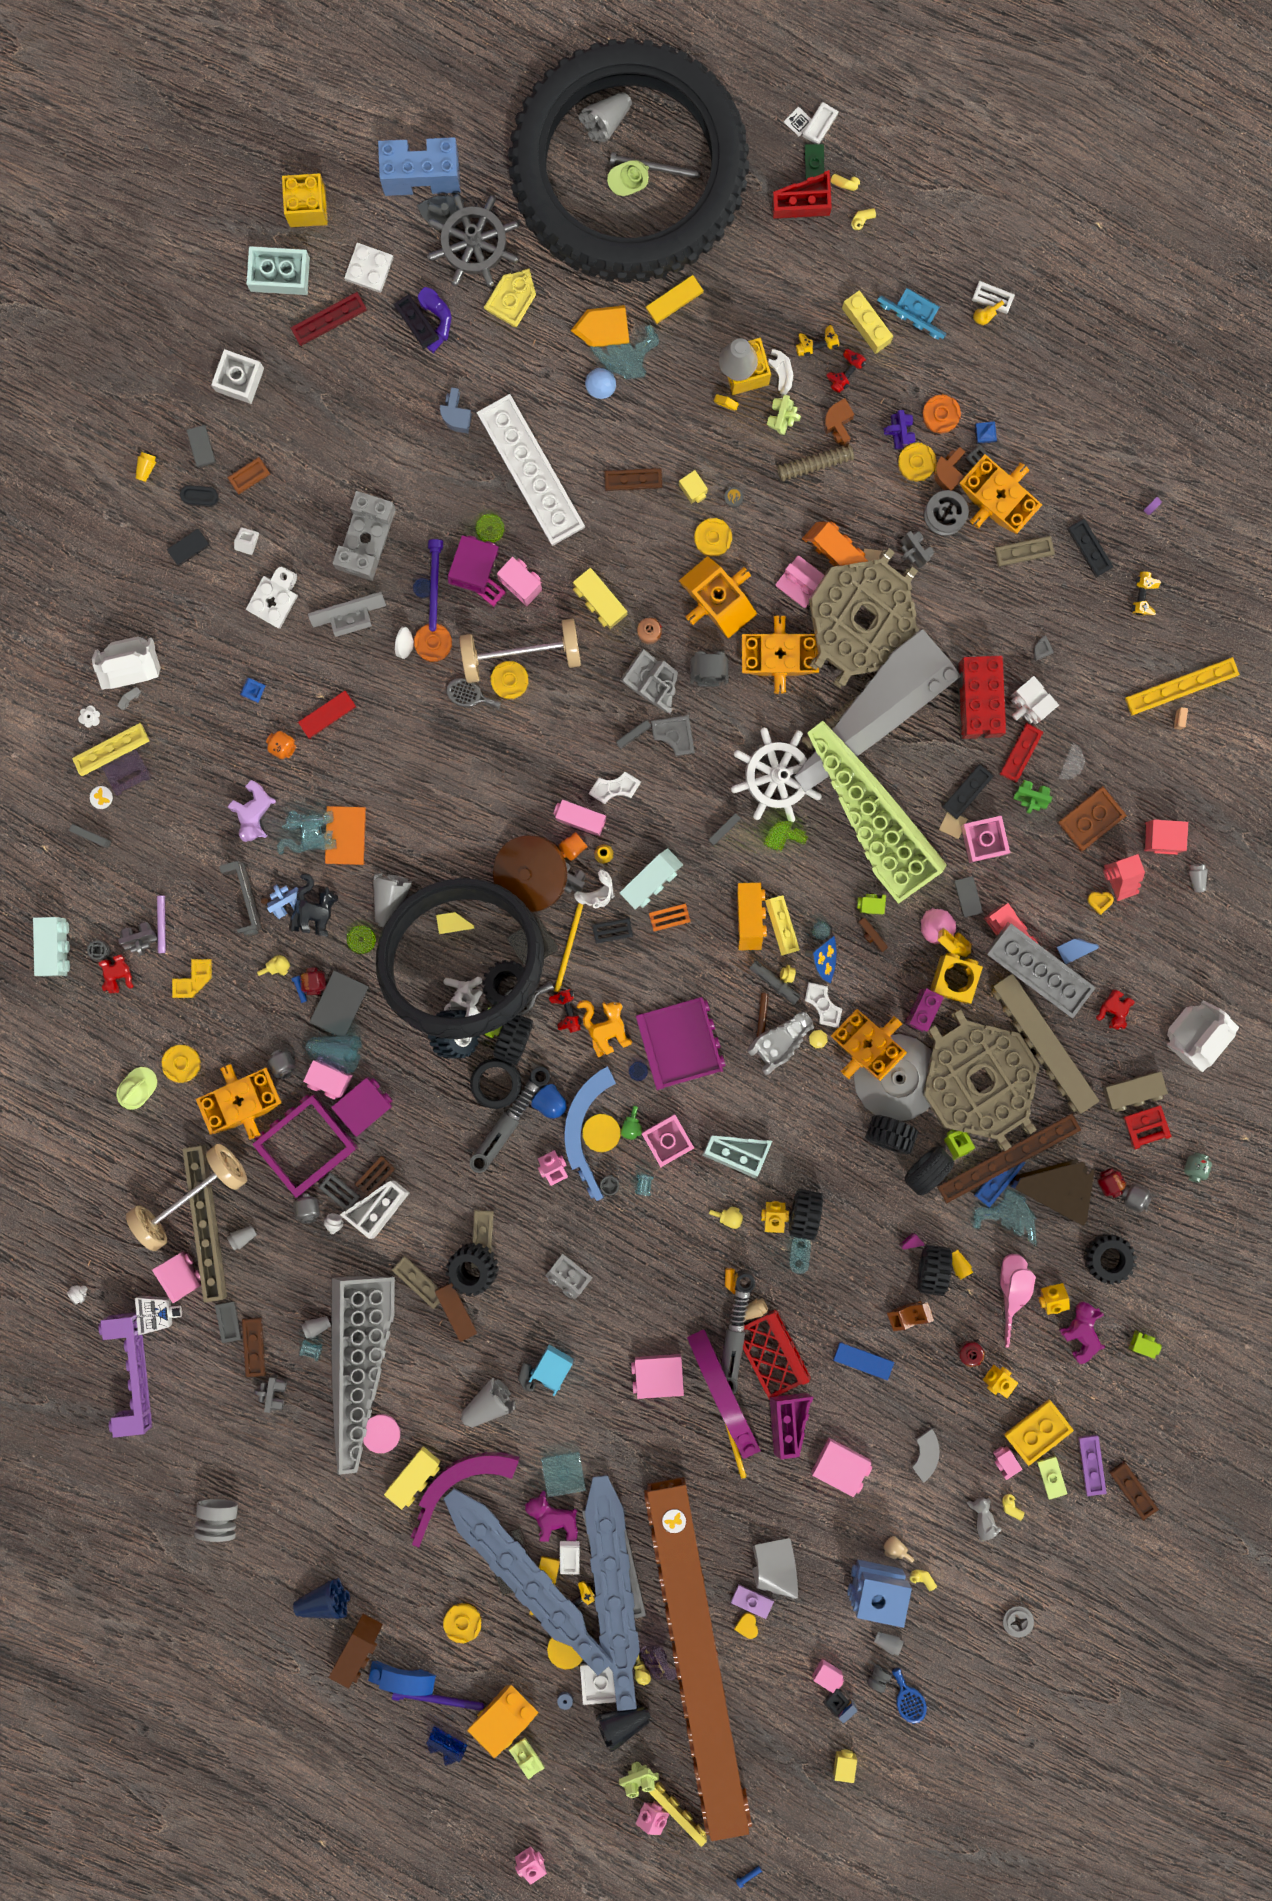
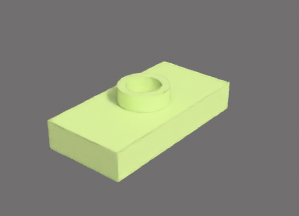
M1056 1456L1037 1461L1048 1499L1067 1495Z

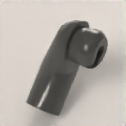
M523 1362L518 1381L525 1391L531 1392L535 1389L533 1380L531 1383L529 1382V1373L532 1365Z

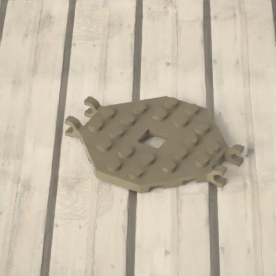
M890 548L883 550L878 560L829 568L809 598L818 655L811 661L809 666L815 670L817 668L820 669L825 660L837 667L842 671L833 682L838 688L841 685L844 687L852 675L878 671L895 649L919 631V628L916 626V610L910 591L912 590L911 580L918 570L912 566L910 569L906 568L903 575L893 569L887 564L895 553ZM861 605L875 615L867 630L854 621V616Z
M961 1009L956 1010L951 1016L959 1026L943 1036L940 1035L936 1026H932L926 1031L934 1041L923 1096L944 1128L996 1139L1000 1150L1006 1151L1012 1146L1005 1138V1134L1022 1124L1026 1134H1032L1036 1131L1029 1117L1040 1065L1020 1033L967 1021ZM984 1068L993 1084L978 1093L970 1080V1076Z

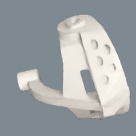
M604 870L598 872L599 880L605 884L602 888L590 893L577 891L574 894L575 899L580 904L593 905V908L605 907L610 899L615 897L612 879L608 872Z

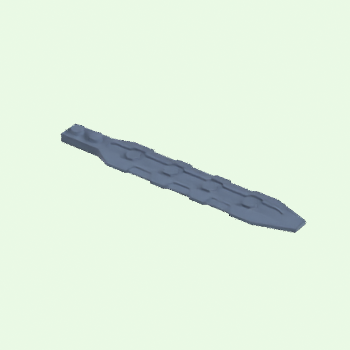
M608 1475L596 1476L592 1479L585 1509L587 1534H589L591 1571L594 1574L596 1592L595 1606L600 1626L599 1641L600 1647L613 1660L609 1668L613 1672L617 1711L637 1709L632 1669L639 1655L640 1648L638 1632L635 1628L634 1596L631 1592L629 1576L630 1561L625 1541L624 1509Z
M455 1488L444 1497L458 1533L472 1548L474 1547L489 1564L490 1569L503 1579L523 1606L528 1607L541 1622V1626L554 1640L571 1646L597 1676L608 1668L613 1660L587 1632L582 1613L570 1599H566L557 1589L545 1571L540 1570L531 1560L519 1542L515 1541L506 1532L494 1514L485 1505Z

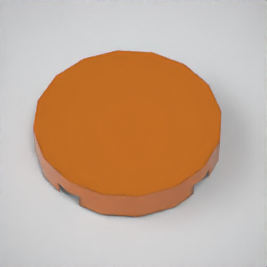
M944 394L935 395L930 398L922 412L923 422L926 427L932 432L939 434L948 433L953 430L959 423L961 416L960 406L957 401Z
M429 624L417 631L414 638V647L422 659L429 662H438L450 653L452 638L444 626L437 624L436 630L432 632L429 630Z

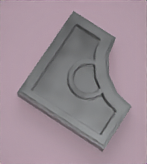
M689 715L651 721L654 741H663L669 744L675 756L695 753Z

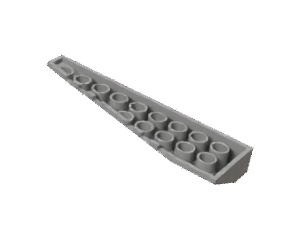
M923 629L919 630L889 655V659L884 665H881L877 671L878 673L866 684L863 692L855 698L841 716L837 725L831 729L856 756L886 736L961 677L952 662ZM815 751L794 777L804 792H807L829 777V774L825 771L823 762Z
M348 1276L332 1278V1392L338 1475L357 1473L363 1450L362 1443L367 1433L366 1426L368 1418L371 1416V1405L375 1399L382 1370L380 1367L386 1353V1342L390 1336V1325L394 1319L395 1277Z

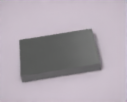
M334 970L310 1023L345 1039L369 986Z

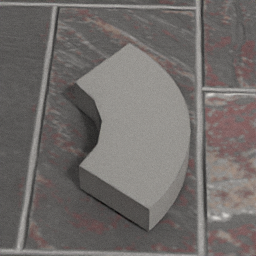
M932 1428L916 1438L919 1445V1455L912 1467L923 1483L933 1474L939 1460V1443Z

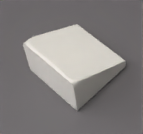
M241 527L234 540V549L252 555L259 532Z

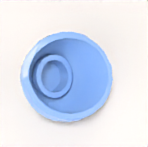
M596 368L587 375L585 387L591 396L604 399L614 393L616 380L610 371L604 368Z

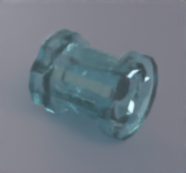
M637 1174L638 1184L635 1194L651 1196V1181L654 1180V1176Z
M304 1339L299 1356L305 1355L314 1358L318 1362L323 1345L312 1344Z

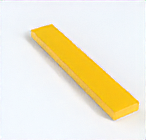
M1232 657L1125 698L1131 716L1234 678L1240 674Z

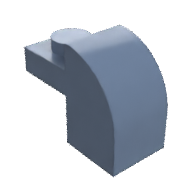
M451 388L450 393L446 395L445 404L448 406L440 405L442 419L449 429L469 434L472 417L471 410L458 408L459 389Z

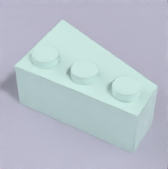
M667 848L645 867L620 894L634 909H637L639 906L644 908L651 901L649 897L653 893L657 895L664 888L662 885L666 881L671 882L677 876L675 872L683 864Z
M711 1136L702 1156L756 1178L759 1175L772 1141Z

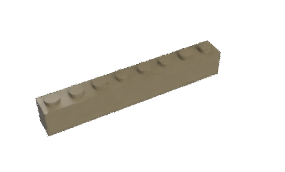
M1008 974L992 985L993 991L991 994L996 1001H1001L1004 1006L1002 1010L1006 1016L1012 1017L1014 1020L1013 1026L1017 1032L1023 1033L1025 1036L1024 1041L1028 1048H1033L1036 1052V1055H1034L1040 1065L1044 1064L1047 1069L1045 1073L1051 1081L1055 1080L1058 1085L1056 1089L1062 1097L1066 1096L1069 1101L1067 1105L1071 1111L1082 1114L1098 1103L1099 1099L1015 976Z
M206 1145L182 1149L188 1192L210 1176L209 1163L206 1157ZM210 1183L189 1199L204 1303L223 1300L227 1297L212 1184Z

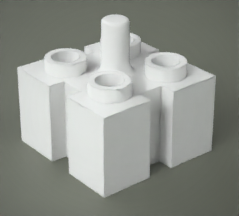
M1035 676L1010 696L1012 704L1018 709L1012 714V717L1017 721L1024 715L1025 719L1034 725L1059 706L1053 697L1043 689L1044 687Z

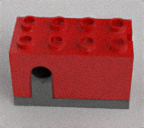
M1003 656L963 657L957 664V671L961 676L958 678L960 740H976L982 735L983 739H999L1006 733Z

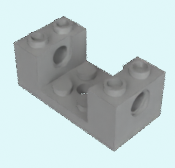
M356 491L350 508L353 516L343 547L338 545L332 564L336 570L373 581L396 508L393 502ZM363 534H369L371 536V540L369 543L365 544L361 542V536Z

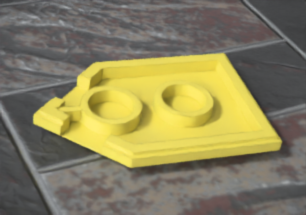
M530 269L503 275L484 309L517 328L536 296Z

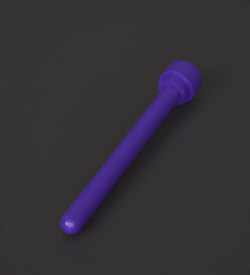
M438 539L428 540V549L432 553L429 630L432 632L437 628L439 554L443 550V541Z
M393 1693L392 1700L395 1701L408 1698L482 1711L485 1707L480 1702L433 1694L410 1696Z

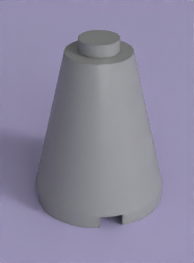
M738 338L726 345L719 356V366L722 373L735 381L749 378L756 370L758 364L755 350L743 338Z
M382 873L374 874L375 922L378 923V926L384 927L392 913L405 901L412 881L396 875L388 874V876L382 877Z
M494 1378L490 1379L461 1412L463 1424L473 1428L513 1412L516 1408L515 1401L510 1400L509 1395L511 1393L506 1385L499 1379L495 1381Z

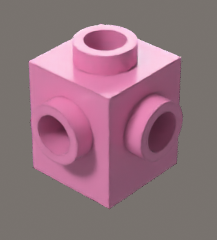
M555 1150L538 1158L540 1163L538 1170L543 1178H547L551 1186L568 1177L564 1168L567 1164L563 1156L559 1157Z
M653 1801V1803L644 1802L636 1825L647 1834L661 1835L667 1823L669 1813L657 1801Z
M531 1846L515 1856L517 1864L515 1869L520 1877L523 1876L530 1885L547 1874L541 1853L539 1851L535 1852Z

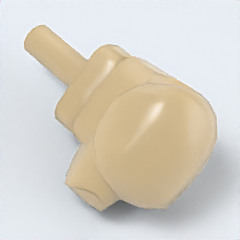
M892 1536L885 1542L883 1547L885 1550L884 1554L892 1559H902L904 1557L911 1563L914 1561V1558L907 1554L908 1548L897 1537Z

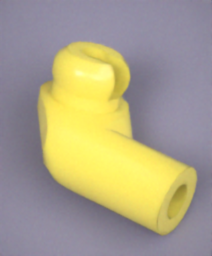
M1012 1494L1005 1495L1002 1499L1004 1512L1021 1521L1025 1512L1015 1507V1497Z

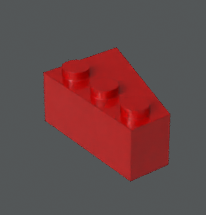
M830 170L816 177L807 178V180L798 184L795 183L773 192V219L830 216L832 209Z

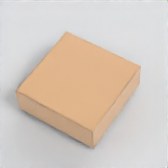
M1181 707L1176 710L1174 729L1181 730L1186 727L1188 708Z

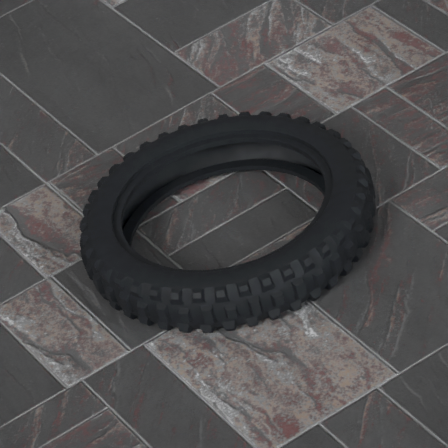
M627 38L625 42L609 39L607 44L603 45L602 42H596L590 45V49L581 50L579 48L573 51L572 57L566 56L559 60L558 66L555 69H548L544 73V79L542 81L538 80L534 84L532 95L525 98L523 101V111L518 112L515 118L517 127L516 130H512L510 137L513 147H510L508 151L509 161L512 162V166L509 167V177L513 179V184L511 185L513 196L518 200L517 207L520 214H523L526 226L534 233L537 240L547 250H550V254L555 258L557 257L560 261L565 260V264L576 271L582 269V273L588 276L595 277L600 275L601 279L613 282L614 278L618 279V282L631 283L632 279L647 282L650 280V277L655 279L663 278L670 271L675 273L683 270L684 265L687 263L689 265L694 264L699 260V255L702 252L706 254L713 248L714 241H720L724 237L725 227L731 226L734 221V211L739 210L741 207V192L746 190L747 181L745 180V175L749 172V161L746 160V157L749 154V147L746 143L745 125L742 124L740 113L732 100V96L724 85H721L716 75L712 71L708 72V68L697 59L692 61V58L687 56L686 52L680 50L677 53L676 49L670 47V45L663 43L662 46H658V44L648 39H645L643 43L634 38ZM612 87H646L675 99L696 119L705 135L710 151L711 173L706 188L697 204L684 218L673 226L644 237L621 238L609 236L580 223L563 207L556 197L546 171L549 145L556 128L564 116L584 98Z

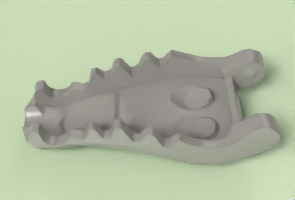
M799 1012L789 1021L758 1036L749 1046L747 1052L751 1056L756 1053L759 1054L766 1063L762 1071L765 1075H768L794 1055V1050L800 1047L803 1037L808 1031L814 1029L813 1021L806 1012Z

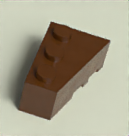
M363 1613L328 1678L348 1689L352 1682L357 1683L361 1672H359L360 1668L364 1669L370 1659L367 1657L368 1653L373 1654L378 1644L375 1640L383 1624Z

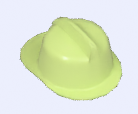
M638 160L627 161L615 166L608 174L607 181L610 189L620 196L630 195L642 190L648 184L649 166H645V164Z
M146 1067L135 1068L131 1071L117 1089L116 1096L118 1102L126 1109L133 1110L141 1107L157 1087L155 1073Z

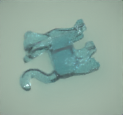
M290 811L286 818V824L282 825V828L289 831L301 828V844L297 845L293 840L285 838L278 843L277 852L282 855L285 846H288L295 853L316 849H337L336 839H332L333 831L328 830L325 834L321 833L322 825L334 822L333 812H325L323 816L313 814L301 816L296 811Z

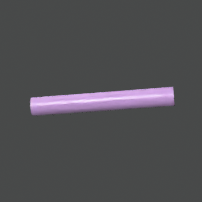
M157 896L158 953H166L165 896Z

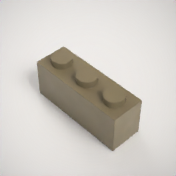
M1162 1071L1151 1072L1102 1087L1108 1109H1115V1112L1126 1110L1127 1105L1133 1104L1134 1107L1145 1104L1144 1101L1152 1099V1101L1163 1099V1095L1168 1094Z

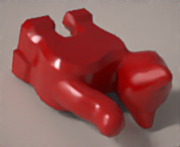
M122 954L113 957L114 965H111L110 960L98 962L99 966L102 967L105 979L102 985L103 991L110 994L119 993L116 979L125 978L126 986L129 989L134 987L130 968Z
M1113 989L1109 997L1104 1000L1096 1019L1100 1021L1104 1019L1106 1012L1112 1013L1115 1016L1111 1019L1109 1028L1115 1030L1125 1029L1127 1027L1126 1016L1135 1001L1127 997L1121 1002L1119 998L1124 994Z

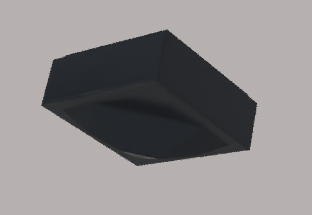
M836 1688L834 1693L831 1692L822 1703L835 1717H838L850 1702Z

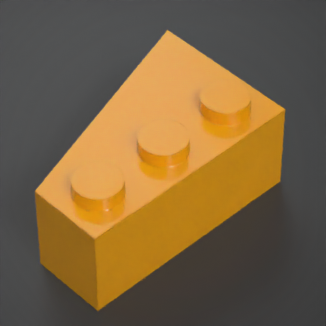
M738 883V950H761L763 937L767 936L766 925H763L762 920L766 919V908L762 907V901H765V889H761V883Z

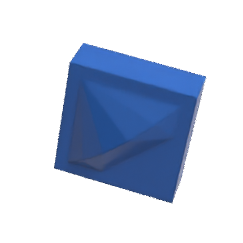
M995 422L975 424L977 444L997 441Z
M247 677L240 695L258 703L266 685Z

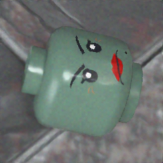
M1200 1153L1188 1156L1184 1173L1189 1176L1190 1181L1200 1183V1180L1208 1179L1212 1167V1162L1208 1160V1156Z

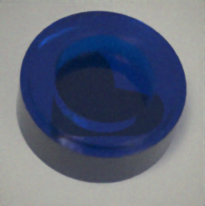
M425 578L416 580L413 585L415 595L419 598L429 597L431 582Z
M634 1062L629 1068L630 1077L636 1081L645 1079L648 1074V1068L643 1062Z

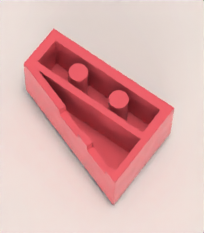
M1138 854L1104 865V876L1107 881H1110L1117 901L1139 894L1138 888L1141 887L1139 882L1143 881L1145 871Z
M1009 903L999 906L984 917L996 936L1009 922L1038 944L1033 936L1030 937L1026 931V926L1019 920Z

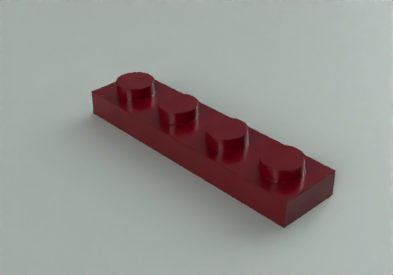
M358 292L290 328L299 345L302 346L366 312L367 309Z

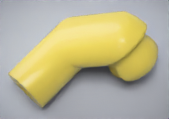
M834 174L831 178V183L838 187L855 191L858 189L860 180L857 177H852L848 180Z
M875 209L858 211L852 220V228L860 230L867 219L876 218Z
M916 1569L910 1573V1581L912 1583L923 1582L929 1591L937 1587L929 1572Z

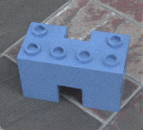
M456 138L426 139L427 151H410L407 140L378 141L380 181L385 196L413 195V187L430 186L432 194L461 193L459 153Z
M857 1559L856 1565L852 1566L851 1571L853 1582L849 1584L847 1591L856 1617L904 1628L912 1588L909 1582L905 1580L906 1575L903 1569Z

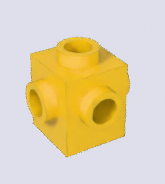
M778 1201L766 1202L765 1209L761 1210V1221H764L765 1232L784 1233L785 1222L789 1221V1211L785 1210V1203Z
M1063 1283L1041 1288L1039 1303L1041 1308H1045L1047 1315L1070 1310L1069 1296Z
M993 1365L983 1378V1381L988 1384L987 1389L995 1395L1000 1393L1006 1398L1010 1396L1018 1385V1382L1010 1376L1012 1373L1003 1366L1000 1369Z

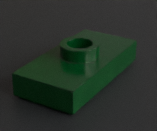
M806 144L804 147L805 180L825 172L824 144Z

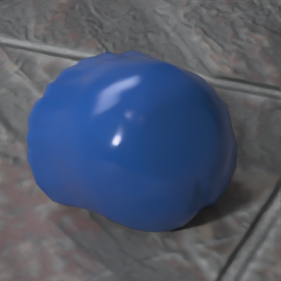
M549 1084L538 1091L532 1099L531 1106L545 1117L555 1119L566 1111L567 1102L556 1086Z

